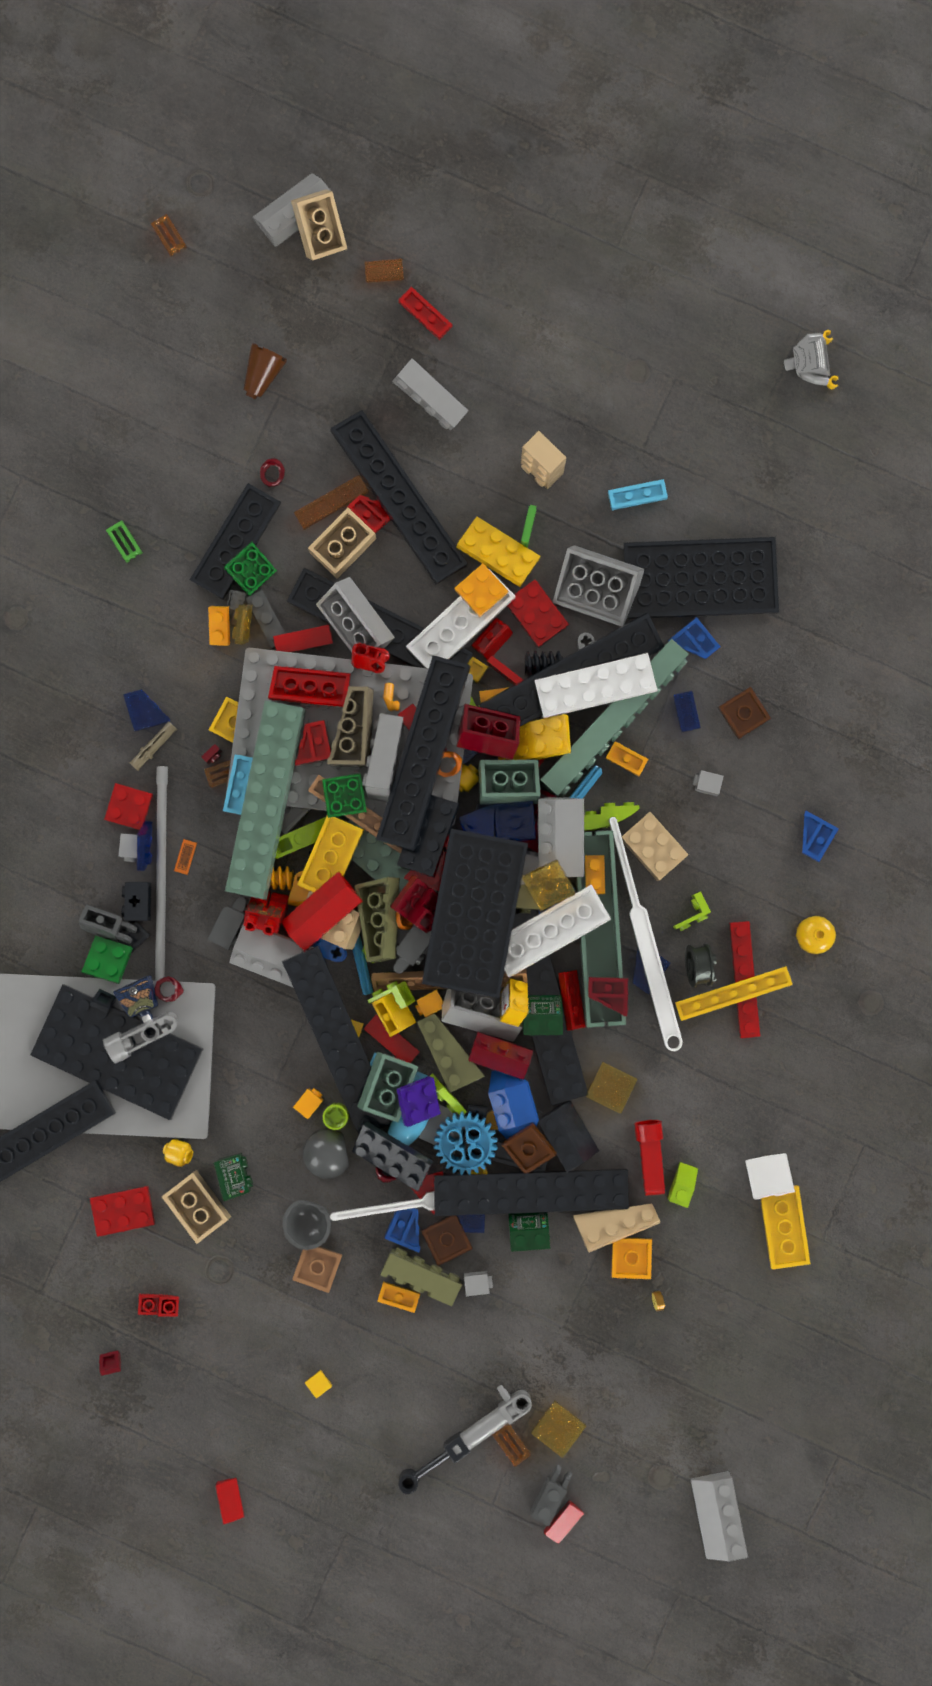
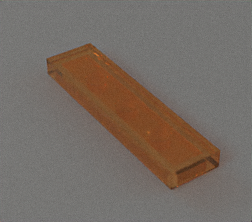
M360 475L295 511L294 514L305 530L350 504L359 495L364 496L369 491Z

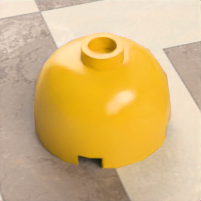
M812 916L801 921L797 927L796 938L800 944L799 946L804 951L811 954H820L832 947L835 942L836 932L829 920L820 916Z

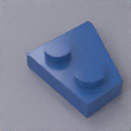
M697 617L668 640L669 642L673 639L684 650L704 659H707L721 647Z
M805 811L802 853L820 862L839 828Z
M411 1208L395 1211L384 1238L419 1253L418 1209Z

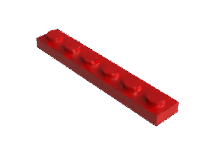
M749 921L729 923L735 983L755 977ZM757 997L738 1002L737 1012L740 1038L760 1037Z

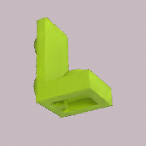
M701 891L691 895L693 898L691 903L694 909L699 910L700 913L674 925V930L679 928L682 931L691 926L690 922L694 920L701 922L708 918L707 914L711 911Z
M395 981L386 986L388 990L383 991L381 988L372 993L373 997L367 1000L368 1003H371L392 992L395 1002L401 1009L415 1002L405 981L399 984Z

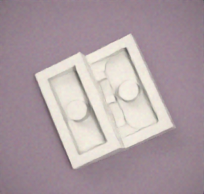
M786 1153L745 1160L755 1200L795 1192Z

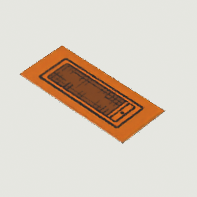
M183 839L174 869L175 872L188 875L197 845L196 842Z

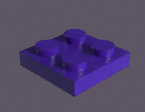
M428 1076L396 1089L404 1126L410 1127L441 1114L434 1077Z

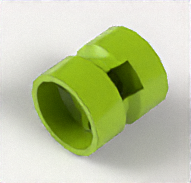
M333 1103L325 1109L323 1122L329 1129L339 1130L346 1125L350 1114L344 1104Z

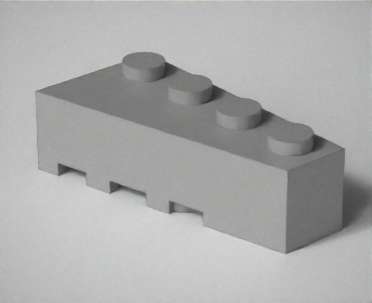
M413 359L406 364L392 381L415 402L421 405L429 415L438 419L439 424L445 429L449 428L452 430L469 411Z

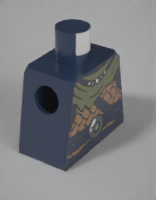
M146 976L113 991L130 1018L139 1015L143 1023L153 1019L150 1010L158 1006V1000L151 976Z

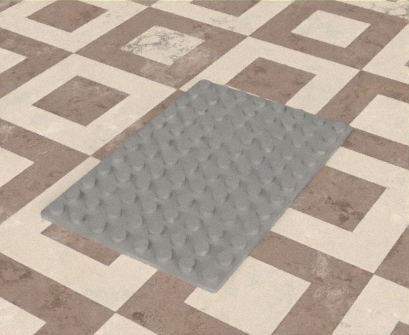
M247 648L244 657L228 784L235 754L253 758L265 700L302 707L306 710L300 742L303 738L305 724L321 720L326 722L330 747H332L333 740H335L343 707L268 700L274 666L351 673L350 686L373 689L372 737L374 738L376 736L374 724L376 719L379 720L380 713L397 716V714L412 703L417 708L428 668L385 664V669L382 673H374L354 668L351 664V659ZM470 673L468 674L446 745L447 751L455 752L461 756L462 763L464 748L456 747L457 733L464 704L470 705L473 675ZM385 683L394 684L393 701L400 702V709L398 711L391 712L387 709L383 699ZM405 725L403 727L400 749H397V766L393 767L394 779L409 734ZM453 757L442 759L441 771L448 773L453 770L454 766H456ZM328 760L300 766L295 765L286 806L327 811L326 803L308 791L317 776L320 775L327 779L361 773L363 784L364 774H368L369 767L331 766L327 764ZM462 765L460 771L454 776L443 777L438 774L431 795L458 803ZM363 785L366 807L383 818L387 802L367 799L366 788Z
M0 974V1129L12 1130L90 1084L30 1056L62 984L94 997L99 989L114 995L113 991L137 980L121 979L120 984H116L100 978ZM153 980L154 988L157 983L155 980ZM168 981L164 982L160 987L161 994L165 997H170L175 993V985ZM179 982L184 992L177 1000L164 1002L157 997L158 1006L150 1010L153 1018L165 1012L176 1014L178 1022L171 1034L203 1048L172 1120L165 1119L103 1090L116 1113L84 1133L206 1139L208 1137L215 984ZM116 999L113 1007L125 1012L118 999ZM165 1019L164 1024L168 1023L171 1026L172 1020L168 1021Z

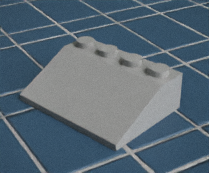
M574 545L567 548L553 603L618 626H623L639 589L644 569Z

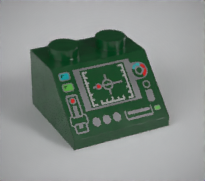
M528 995V1014L523 1020V1035H563L561 995Z
M242 1153L219 1158L214 1162L223 1201L251 1191L253 1181L251 1175H247L246 1168H248L246 1156L243 1157Z
M547 1212L508 1213L511 1252L550 1249Z

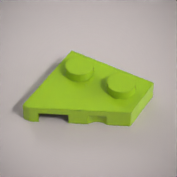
M432 1073L430 1076L434 1077L438 1099L441 1102L445 1100L448 1103L446 1107L452 1113L457 1112L460 1115L461 1111H463L465 1114L467 1111L452 1093H449L448 1089Z

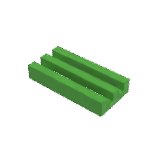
M530 505L528 508L521 544L525 547H528L537 506Z
M122 520L106 530L126 563L130 559L136 558L138 554L141 555L143 553ZM120 526L125 531L136 551L133 552L119 530ZM115 530L130 553L128 556L123 551L112 531Z

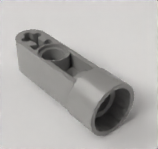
M165 1012L123 1034L117 1032L103 1039L105 1049L111 1060L116 1064L130 1057L131 1052L173 1032L177 1026L178 1018L173 1012ZM165 1019L168 1021L172 1020L171 1026L168 1023L164 1024ZM148 1027H152L155 1029L156 1033L154 1035H148L145 1029ZM131 1035L133 1036L136 1044L133 1043V1040L130 1037Z

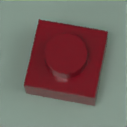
M214 744L201 758L208 764L211 762L214 764L220 759V754L223 751Z
M118 1350L99 1355V1372L102 1376L121 1371V1354Z

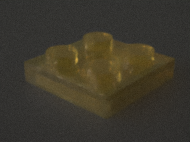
M241 604L239 608L235 609L234 618L237 620V627L233 628L232 633L235 644H245L249 641L253 604Z
M558 859L522 876L540 911L570 898L576 893Z
M602 1062L586 1097L621 1114L638 1079Z
M554 1400L533 1428L531 1434L563 1458L585 1429L586 1424Z

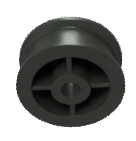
M704 943L702 947H692V945H687L686 972L692 988L696 987L697 984L706 983L708 986H712L713 983H716V973L714 971V965L717 963L716 955L712 954L711 948L707 943Z

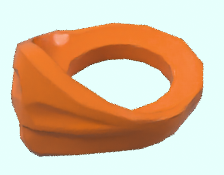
M446 751L443 758L453 757L456 766L448 773L441 771L439 768L438 774L443 777H451L460 771L462 758L455 752Z
M396 912L397 929H411L413 924L402 915L400 920V914Z

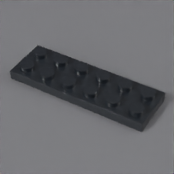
M247 483L191 576L190 581L223 600L235 581L223 567L250 542H253L255 546L257 545L281 502Z

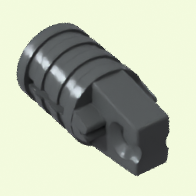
M234 590L229 591L226 607H229V624L237 626L243 612L246 593Z

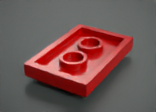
M536 579L515 593V599L507 605L538 648L569 626V623Z
M148 1186L90 1198L97 1237L155 1225Z

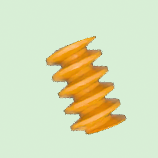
M281 866L278 867L277 871L273 867L270 882L273 890H276L278 885L281 890H284L287 885L288 890L291 891L294 871L290 872L288 866H286L284 872Z

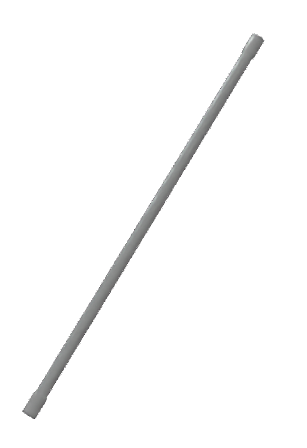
M167 766L156 767L155 981L165 977Z

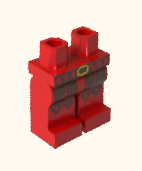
M268 891L267 900L251 897L245 910L243 925L245 930L253 931L259 929L263 930L262 932L265 935L270 936L273 933L278 934L282 924L281 921L288 910L289 896L273 892L270 903V891Z

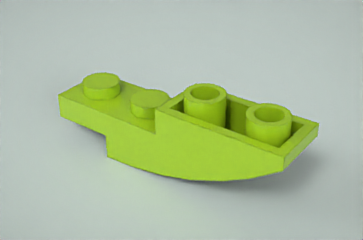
M625 802L623 806H615V803H604V807L599 808L600 814H596V811H586L584 815V831L610 827L609 819L611 817H615L618 823L622 822L637 812L639 805H634V802Z
M326 817L280 836L275 859L315 843Z

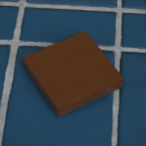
M751 687L718 707L738 739L771 719Z
M531 1123L502 1142V1147L523 1173L531 1172L556 1156L557 1153L534 1123Z
M457 1215L448 1216L421 1230L438 1266L473 1249Z

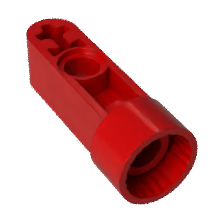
M638 1121L634 1123L636 1141L640 1143L645 1196L665 1194L660 1142L663 1139L662 1121Z

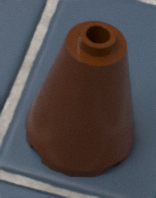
M253 343L250 349L243 389L247 391L246 395L255 400L257 396L261 398L283 368L287 359Z

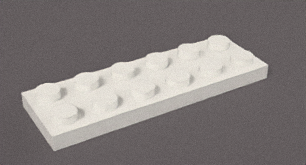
M504 585L509 591L508 594L481 617L460 596L415 637L406 648L425 668L429 669L433 655L445 659L453 657L511 603L516 596Z
M648 653L535 680L544 719L657 692Z
M593 886L586 887L512 930L505 964V972L508 977L517 974L611 920Z

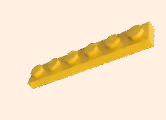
M787 966L675 1002L680 1019L683 1021L791 986L793 983Z

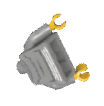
M826 330L823 334H807L798 342L797 346L793 347L794 357L784 359L785 370L796 369L797 375L803 380L817 385H827L829 389H835L838 385H834L832 380L837 381L839 379L838 376L835 375L828 378L830 376L826 345L830 344L833 338H827L826 336H829L831 331Z

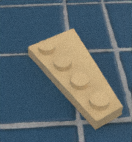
M653 1204L631 1206L629 1209L604 1210L573 1215L588 1253L660 1224V1219Z

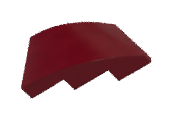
M413 875L390 907L427 934L432 930L438 893Z

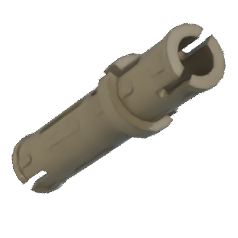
M168 721L144 748H140L141 751L129 763L139 771L149 759L153 758L152 755L177 729Z

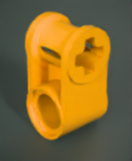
M303 871L298 872L294 877L288 905L298 907L308 896L309 890L297 885Z

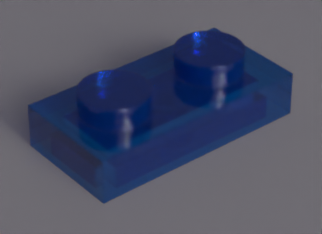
M688 691L673 695L681 733L700 729L693 692Z

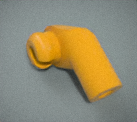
M385 683L383 699L387 709L391 712L398 711L400 709V702L393 701L394 684Z

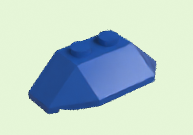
M492 1070L488 1094L499 1132L508 1139L531 1123H534L537 1127L539 1118L528 1081Z

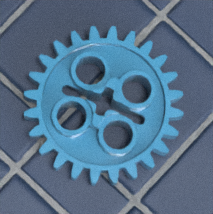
M461 1111L460 1117L453 1113V1120L446 1117L447 1124L441 1122L440 1127L442 1129H437L436 1131L439 1136L434 1138V1141L438 1142L435 1144L434 1149H440L436 1156H442L440 1163L447 1162L446 1169L452 1166L453 1173L457 1169H460L461 1175H463L464 1170H467L468 1174L471 1175L472 1169L478 1173L479 1167L485 1169V1162L491 1164L492 1160L490 1157H495L496 1153L492 1151L497 1150V1145L493 1144L497 1142V1137H492L495 1134V1130L489 1131L491 1123L485 1125V1117L478 1120V1113L475 1117H472L470 1111L468 1116H465L463 1111ZM462 1127H465L466 1129V1142L469 1144L467 1149L470 1158L469 1160L466 1159L465 1143H463L464 1134ZM475 1129L479 1132V1135L472 1136L469 1131ZM456 1131L460 1137L453 1138L450 1133ZM478 1148L482 1153L475 1155L472 1149ZM453 1151H460L462 1153V1156H454Z

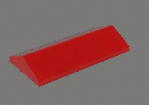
M274 666L268 700L343 707L350 686L351 673Z
M338 871L281 922L288 935L303 951H306L363 901L340 871Z

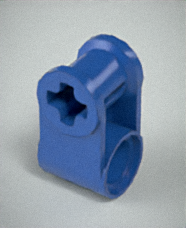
M320 938L312 945V947L318 945L323 958L342 962L347 957L346 949ZM340 948L339 952L342 953L341 957L337 956V958H335L336 955L333 954L334 950L337 951Z

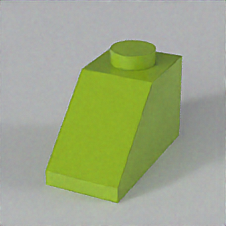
M679 1162L667 1196L670 1202L688 1208L695 1189L698 1168Z

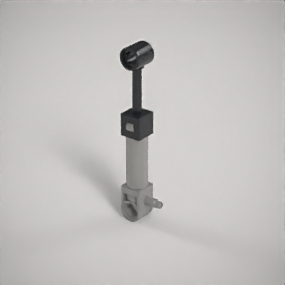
M499 1385L497 1389L503 1401L498 1404V1407L462 1433L459 1431L444 1442V1449L446 1451L416 1472L412 1469L403 1470L398 1481L400 1491L404 1494L414 1493L422 1476L448 1458H451L454 1463L458 1462L468 1455L476 1445L506 1424L510 1425L528 1413L532 1407L530 1394L525 1390H518L509 1395L507 1390L502 1385ZM524 1398L527 1400V1403L524 1406H519L516 1403L517 1400ZM405 1478H411L414 1481V1483L411 1485H406L403 1482V1480Z

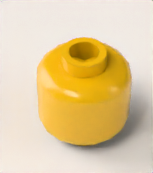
M462 764L460 792H469L479 781L477 776L478 770L471 764L468 766Z
M173 1139L165 1144L163 1154L166 1162L182 1167L185 1164H189L192 1160L193 1150L189 1143Z

